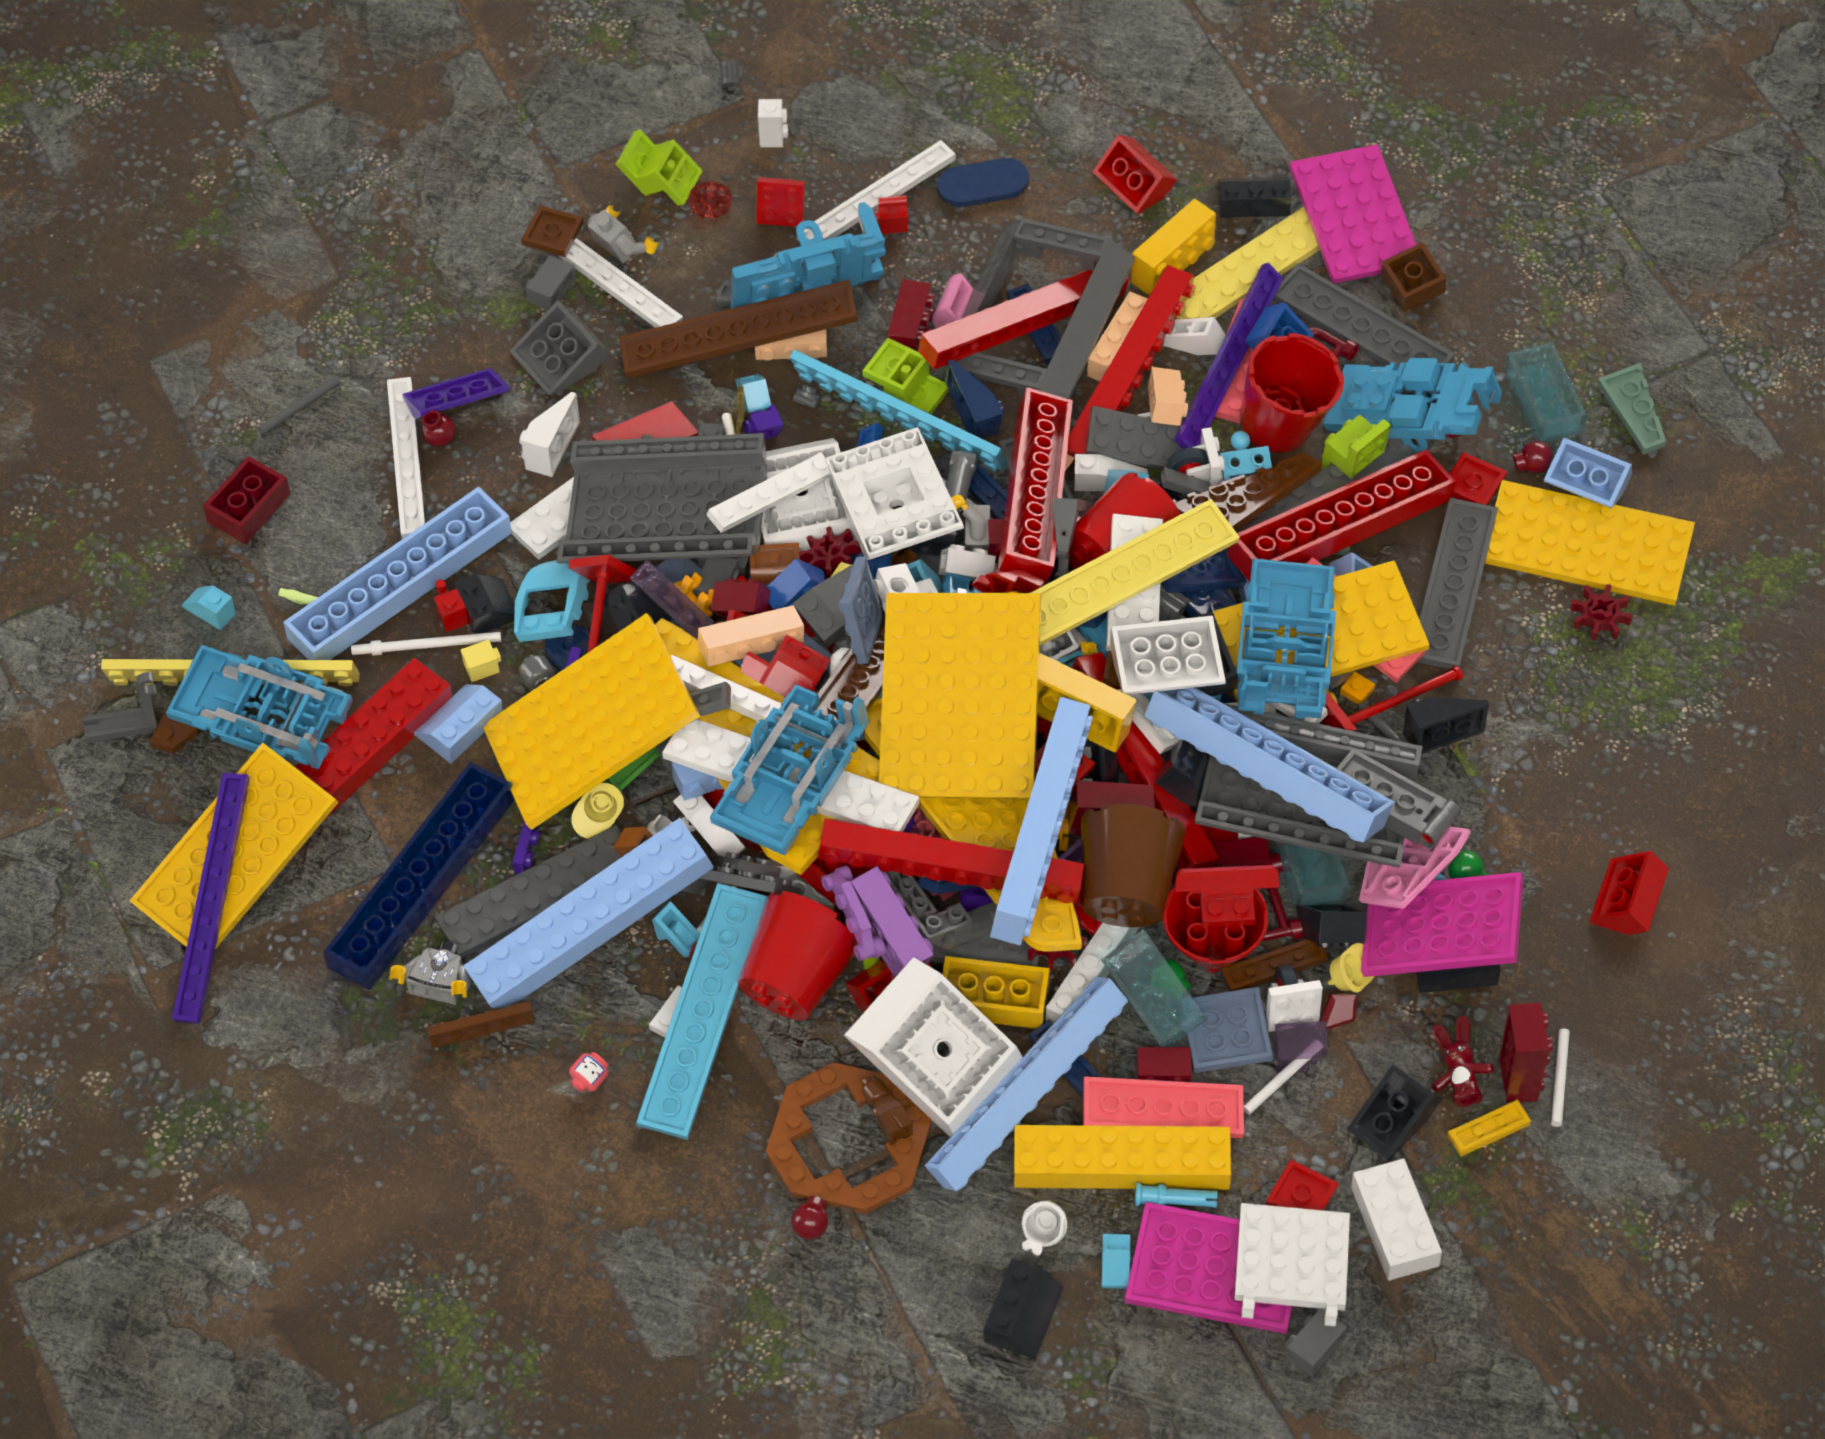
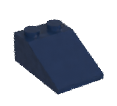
M953 359L949 360L945 384L966 431L981 439L999 434L1002 414H1004L1001 401L996 400L991 390Z

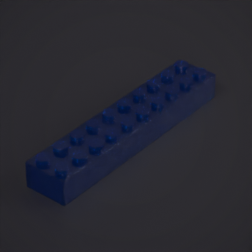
M469 762L323 951L328 969L369 991L515 801L511 792L512 783Z

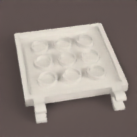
M1241 1203L1235 1300L1243 1301L1242 1318L1253 1319L1254 1303L1257 1302L1325 1309V1326H1336L1337 1311H1345L1350 1213Z

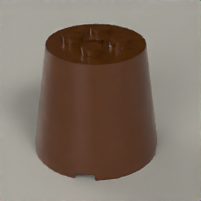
M1134 804L1102 805L1100 811L1095 812L1092 809L1086 811L1081 820L1082 863H1084L1082 875L1083 908L1085 913L1099 922L1119 927H1146L1158 923L1163 916L1185 839L1186 830L1183 823L1176 817L1171 818V820L1164 817L1161 810Z

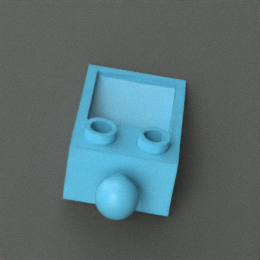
M1244 431L1235 432L1231 437V445L1237 451L1224 452L1219 455L1223 456L1224 460L1223 481L1243 474L1245 477L1253 475L1256 469L1262 467L1266 470L1272 468L1269 447L1247 449L1250 444L1249 435ZM1260 457L1261 463H1256L1254 458ZM1238 461L1239 466L1233 467L1230 462Z

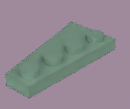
M1638 363L1598 378L1597 385L1644 455L1665 447L1666 439L1659 417L1656 416L1653 399L1650 398L1648 392V384L1642 373V365Z

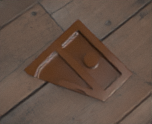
M168 705L149 743L152 748L174 754L186 742L198 736L200 729L169 719L166 715Z

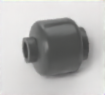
M542 655L526 657L519 667V674L530 691L556 675L548 659Z

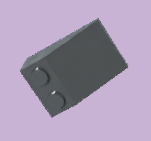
M854 564L814 586L792 603L799 617L826 649L838 638L846 634L845 617L839 611V600L843 597L845 583H848L850 568ZM877 594L880 605H882V600L879 594Z

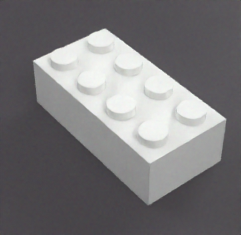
M1405 1159L1354 1172L1351 1189L1387 1280L1439 1267L1442 1251Z

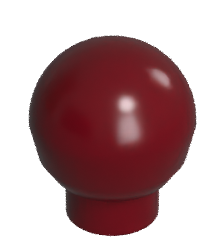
M431 410L422 417L423 436L430 445L443 447L454 439L456 433L455 424L447 415Z
M1539 440L1525 444L1521 452L1512 454L1516 471L1526 470L1532 474L1547 471L1553 461V452L1550 446Z
M812 1196L793 1212L791 1225L793 1231L800 1238L814 1240L825 1233L828 1227L826 1202L819 1197Z

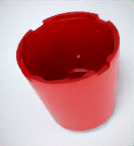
M1289 333L1288 336L1275 337L1274 335L1268 337L1254 349L1248 364L1239 420L1242 430L1249 435L1250 441L1256 446H1268L1269 451L1275 453L1290 452L1299 448L1337 403L1344 388V374H1341L1338 359L1325 345L1308 336Z
M1127 473L1120 477L1076 522L1069 563L1075 570L1110 552L1113 514L1163 519L1164 524L1181 515L1179 509L1170 496L1148 477L1145 479L1139 478L1137 473Z
M783 891L781 895L772 892L766 900L738 979L739 987L749 998L763 1008L789 1019L806 1020L854 957V946L858 945L855 935L848 930L847 925L842 924L836 919L838 914L826 906L792 892Z

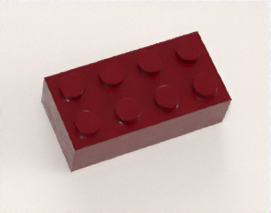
M1541 1003L1513 1004L1508 1007L1499 1052L1506 1103H1511L1515 1100L1519 1102L1538 1101L1540 1091H1544V1078H1547L1546 1065L1550 1064L1549 1052H1552L1553 1045L1551 1036L1546 1034V1029H1548L1549 1025L1547 1012L1543 1013Z

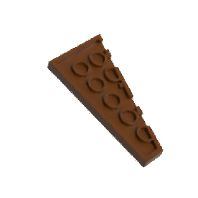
M1301 453L1279 461L1277 466L1266 470L1264 467L1256 469L1253 475L1245 477L1243 474L1209 486V490L1200 494L1193 492L1187 494L1186 499L1178 502L1173 499V502L1180 513L1183 514L1212 499L1236 532L1321 472L1322 463L1306 453Z

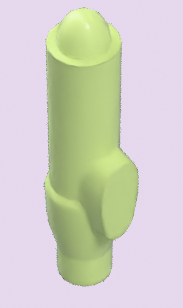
M283 588L279 590V596L298 604H310L318 598L296 590Z

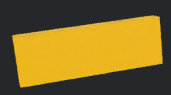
M1515 1100L1448 1131L1447 1136L1460 1157L1529 1126L1531 1119L1520 1102Z

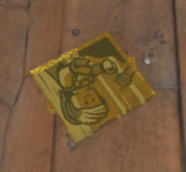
M744 386L738 387L732 409L735 434L741 433L744 420Z

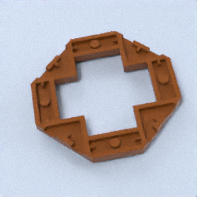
M832 1062L786 1086L766 1148V1156L792 1197L803 1199L816 1196L823 1199L828 1206L837 1208L843 1206L854 1209V1212L867 1214L913 1189L917 1169L925 1149L926 1139L932 1126V1120L884 1074ZM871 1075H874L876 1079H881L890 1095L902 1104L913 1126V1135L901 1138L891 1146L889 1142L885 1143L886 1150L896 1166L854 1188H851L839 1168L815 1180L792 1144L797 1139L813 1132V1127L802 1110L844 1088L848 1089L860 1108L868 1103L862 1093V1081Z

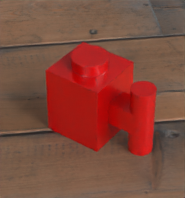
M907 196L878 198V211H874V215L878 225H880L882 234L908 232Z
M438 580L436 582L438 596L434 597L437 616L445 632L469 624L466 606L458 590L454 589L448 592L445 581Z

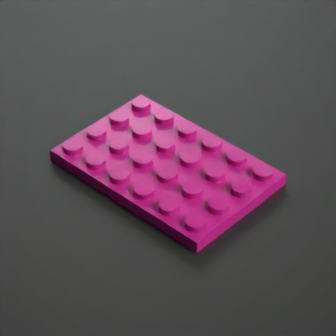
M1378 144L1290 162L1289 169L1333 284L1381 274L1382 261L1416 245Z
M1515 872L1432 881L1404 909L1368 904L1366 939L1363 945L1361 963L1363 977L1517 963L1524 881L1522 873Z
M1150 1202L1145 1203L1125 1303L1287 1334L1292 1306L1255 1302L1253 1319L1242 1318L1243 1301L1235 1300L1239 1219Z

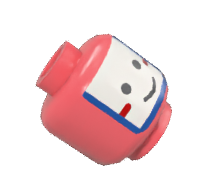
M594 1052L591 1054L584 1053L569 1069V1074L572 1078L570 1083L580 1092H583L584 1089L594 1092L608 1077V1064Z

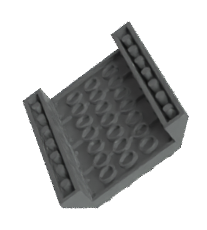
M764 433L573 442L570 462L574 470V480L566 540L559 541L558 564L569 563L570 559L608 554L620 561L753 556L759 551L763 512L722 533L707 517V512L710 508L766 481L767 459Z
M1225 704L1335 768L1339 766L1354 748L1415 782L1423 746L1264 712V715L1254 714L1253 711L1238 710V706ZM1212 755L1209 757L1195 824L1400 868L1404 849L1403 836L1384 826L1383 829L1363 843L1352 840L1342 830L1328 826L1323 819L1307 814L1297 804L1289 803L1276 792L1264 789L1257 781L1240 775L1238 770L1229 765L1219 763Z

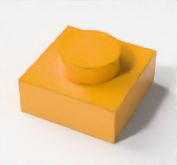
M1354 672L1341 687L1340 694L1360 705L1374 691L1375 683Z

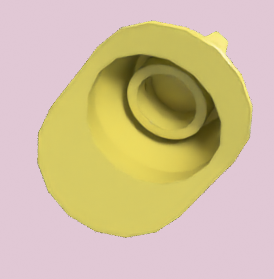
M600 783L584 794L572 813L574 830L580 836L589 839L609 829L624 806V798L621 791L612 784Z
M1355 943L1331 962L1329 970L1331 978L1327 981L1328 985H1335L1341 991L1358 993L1372 981L1374 976L1363 977L1361 973L1364 944Z

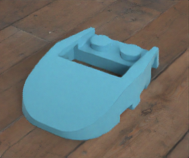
M557 560L542 563L532 568L525 576L515 599L514 633L518 641L573 636L574 631L571 625L573 620H579L583 612L581 610L582 603L589 596L587 583L590 580L568 569L569 563L558 564ZM569 587L565 611L524 616L530 592Z

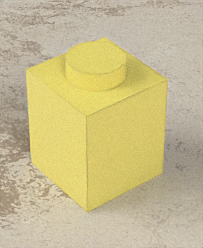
M489 640L461 649L463 664L471 682L500 673L498 662H501V656L497 647L492 648Z

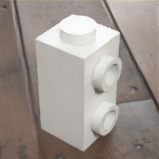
M759 99L758 125L760 147H783V138H788V124H783L787 123V109H782V99Z
M950 545V547L941 550L938 575L945 576L946 573L970 577L971 581H975L980 575L986 576L988 573L997 571L996 556L988 555L987 550L974 549L971 552L966 551L964 546Z

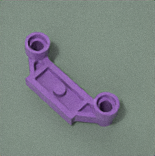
M842 866L835 869L833 873L822 876L821 881L826 891L832 890L835 893L836 904L840 910H843L846 916L847 928L855 935L858 944L854 946L856 958L862 961L870 957L878 958L885 955L886 948L882 938L879 935L872 937V926L851 884L853 877L850 869L847 866Z

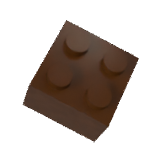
M1423 242L1381 262V278L1403 312L1445 293L1446 277Z

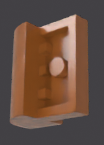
M799 543L760 545L759 551L750 556L751 579L761 581L762 585L772 582L795 559L800 560L798 554Z

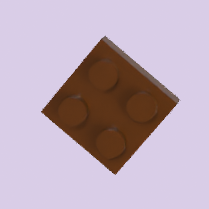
M540 205L521 239L522 245L566 258L584 223L583 217Z

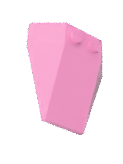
M1450 827L1433 848H1426L1420 842L1415 844L1404 838L1400 868L1367 861L1359 897L1360 902L1404 909L1453 861L1469 837L1470 830Z

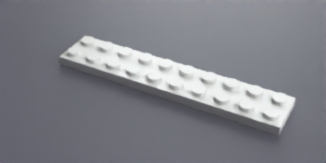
M695 719L673 734L662 752L663 759L731 782L733 781L732 770L749 746L751 738ZM795 767L790 773L788 781L797 782V777L802 769ZM843 771L822 806H817V813L842 822L903 832L919 805V796Z

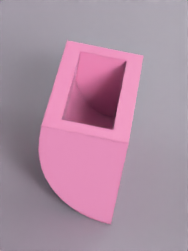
M962 274L953 275L947 282L932 318L936 328L962 318L974 290Z

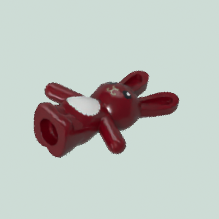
M1460 1016L1457 1019L1455 1043L1452 1042L1449 1033L1443 1026L1435 1025L1432 1033L1444 1051L1443 1060L1450 1070L1432 1084V1089L1435 1092H1439L1451 1083L1454 1093L1453 1100L1457 1106L1464 1108L1480 1103L1483 1100V1096L1475 1074H1491L1494 1072V1065L1491 1063H1472L1474 1053L1469 1045L1471 1036V1023L1469 1019L1465 1016Z

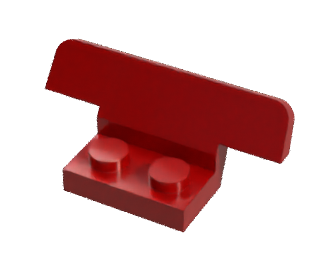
M786 634L770 663L748 651L741 665V671L746 676L783 697H786L795 684L818 694L819 691L814 688L831 659Z
M1273 865L1181 869L1176 873L1175 892L1200 891L1202 927L1255 925L1254 889L1279 888L1278 870Z

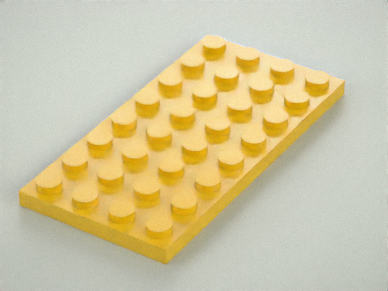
M1502 480L1495 507H1498L1485 564L1579 585H1588L1589 587L1605 590L1606 585L1610 584L1612 586L1611 592L1673 606L1676 605L1695 522L1614 505L1611 509L1586 498Z
M1395 560L1334 577L1333 593L1335 598L1334 608L1331 610L1336 611L1330 677L1429 650L1430 644ZM1243 603L1213 611L1236 671ZM1244 627L1241 659H1243L1245 632L1247 629H1249V627ZM1279 627L1278 631L1254 628V630L1276 632L1277 636L1284 637L1285 627ZM1290 628V638H1296L1297 635L1322 637V635L1297 633L1296 628ZM1327 636L1328 646L1325 667H1328L1330 636ZM1276 649L1275 663L1282 664L1283 650ZM1288 650L1287 664L1293 665L1294 651ZM1237 689L1233 690V693L1235 695L1237 702H1239V698H1237Z
M264 743L258 747L237 772V774H247L250 777L216 948L339 803L334 797ZM218 796L129 900L186 947Z

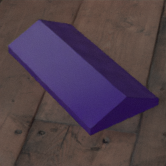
M489 368L403 393L402 395L413 418L424 416L431 410L439 412L510 391V388Z

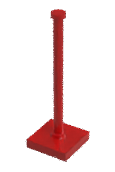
M609 554L570 559L568 569L597 583L587 653L596 648L599 643L607 584L638 580V570Z
M1453 666L1450 668V671L1349 716H1346L1328 692L1326 693L1325 701L1327 716L1319 724L1356 732L1357 729L1354 724L1450 681L1461 680L1463 678L1462 670L1459 666Z

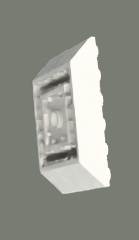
M918 427L825 458L838 498L859 542L863 555L866 556L867 560L964 528ZM895 506H902L897 509H892Z
M834 438L766 451V480L819 453H822L825 457L841 453L838 442ZM832 477L806 489L807 494L804 496L795 495L763 511L760 536L762 545L799 543V551H806L811 549L807 536L811 535L814 539H821L823 535L827 534L826 527L828 526L832 527L834 536L841 535L849 528L854 538L853 541L857 540L836 493Z
M912 958L844 1034L861 1053L949 1137L957 1131L1023 1058L1017 1046L941 973L916 958ZM940 1042L946 1043L949 1047V1053L946 1057L940 1056L937 1052V1045Z

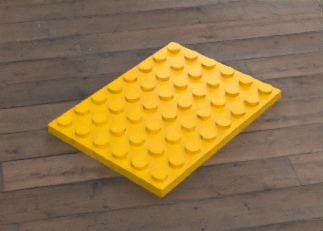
M887 593L879 783L919 796V798L1030 800L1035 783L1041 621L1040 593Z
M646 613L491 718L483 729L524 821L532 830L694 721L700 714L652 618Z

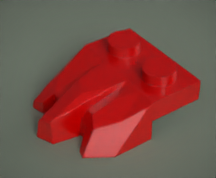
M1023 570L996 571L988 573L986 576L980 575L973 582L972 586L982 593H1007L1018 591V593H1031L1041 588L1044 580Z

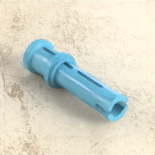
M1136 1182L1135 1206L1150 1202L1160 1205L1217 1207V1201L1212 1200L1217 1199L1216 1190L1166 1188V1185L1160 1183L1158 1186L1142 1185L1141 1182Z

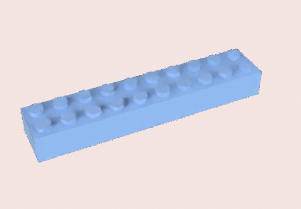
M477 487L285 620L283 623L287 639L308 660L333 659L436 587L438 580H446L510 535L512 531L509 515L480 487Z
M1195 687L1154 692L1144 717L1151 720L1155 726L1167 729L1176 738L1193 744L1198 751L1212 755L1219 763L1231 766L1244 777L1252 778L1260 783V786L1264 789L1272 790L1281 795L1285 801L1297 804L1307 814L1323 819L1328 826L1342 830L1352 840L1363 843L1383 829L1395 803Z
M1060 697L996 909L990 934L992 938L1021 946L1023 936L1029 937L1052 854L1057 843L1065 810L1089 734L1093 716L1088 715L1090 709L1088 704Z
M679 818L464 965V968L492 1009L508 1007L513 1003L521 1001L714 867Z

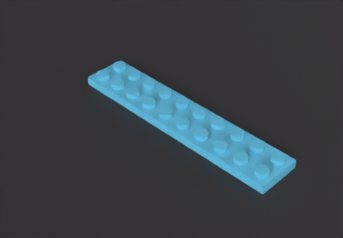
M795 349L790 355L794 369L797 370L799 378L803 381L811 383L813 380L819 383V387L828 393L834 390L840 393L839 396L847 402L851 403L852 400L860 403L859 406L868 412L873 410L880 412V416L889 422L896 420L907 431L918 427L923 438L930 442H934L936 439L942 442L941 445L951 452L957 449L959 451L977 453V460L984 462L983 466L990 471L996 472L998 469L1004 472L1007 468L1006 458L1000 447Z
M717 883L636 1122L637 1126L688 1140L739 989L738 979L768 898L767 896Z

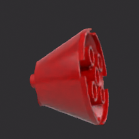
M1174 886L1168 895L1163 912V925L1169 940L1180 952L1198 966L1210 972H1218L1221 968L1227 967L1249 955L1259 946L1268 926L1267 905L1259 890L1254 889L1255 925L1202 927L1200 891L1175 892Z

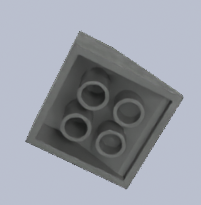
M559 300L548 309L509 351L551 397L595 371L611 354L573 310Z

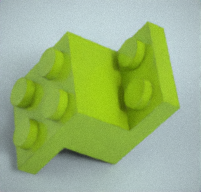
M641 129L634 131L615 164L645 196L664 190L678 206L685 204L703 171L674 139L655 145Z
M890 338L886 339L863 369V377L882 385L883 392L931 415L949 392L945 382L929 375V363L919 352Z
M1360 414L1353 420H1347L1340 431L1336 434L1332 433L1326 438L1324 452L1321 456L1322 469L1334 464L1352 479L1385 452L1391 424L1383 419L1377 425H1372Z

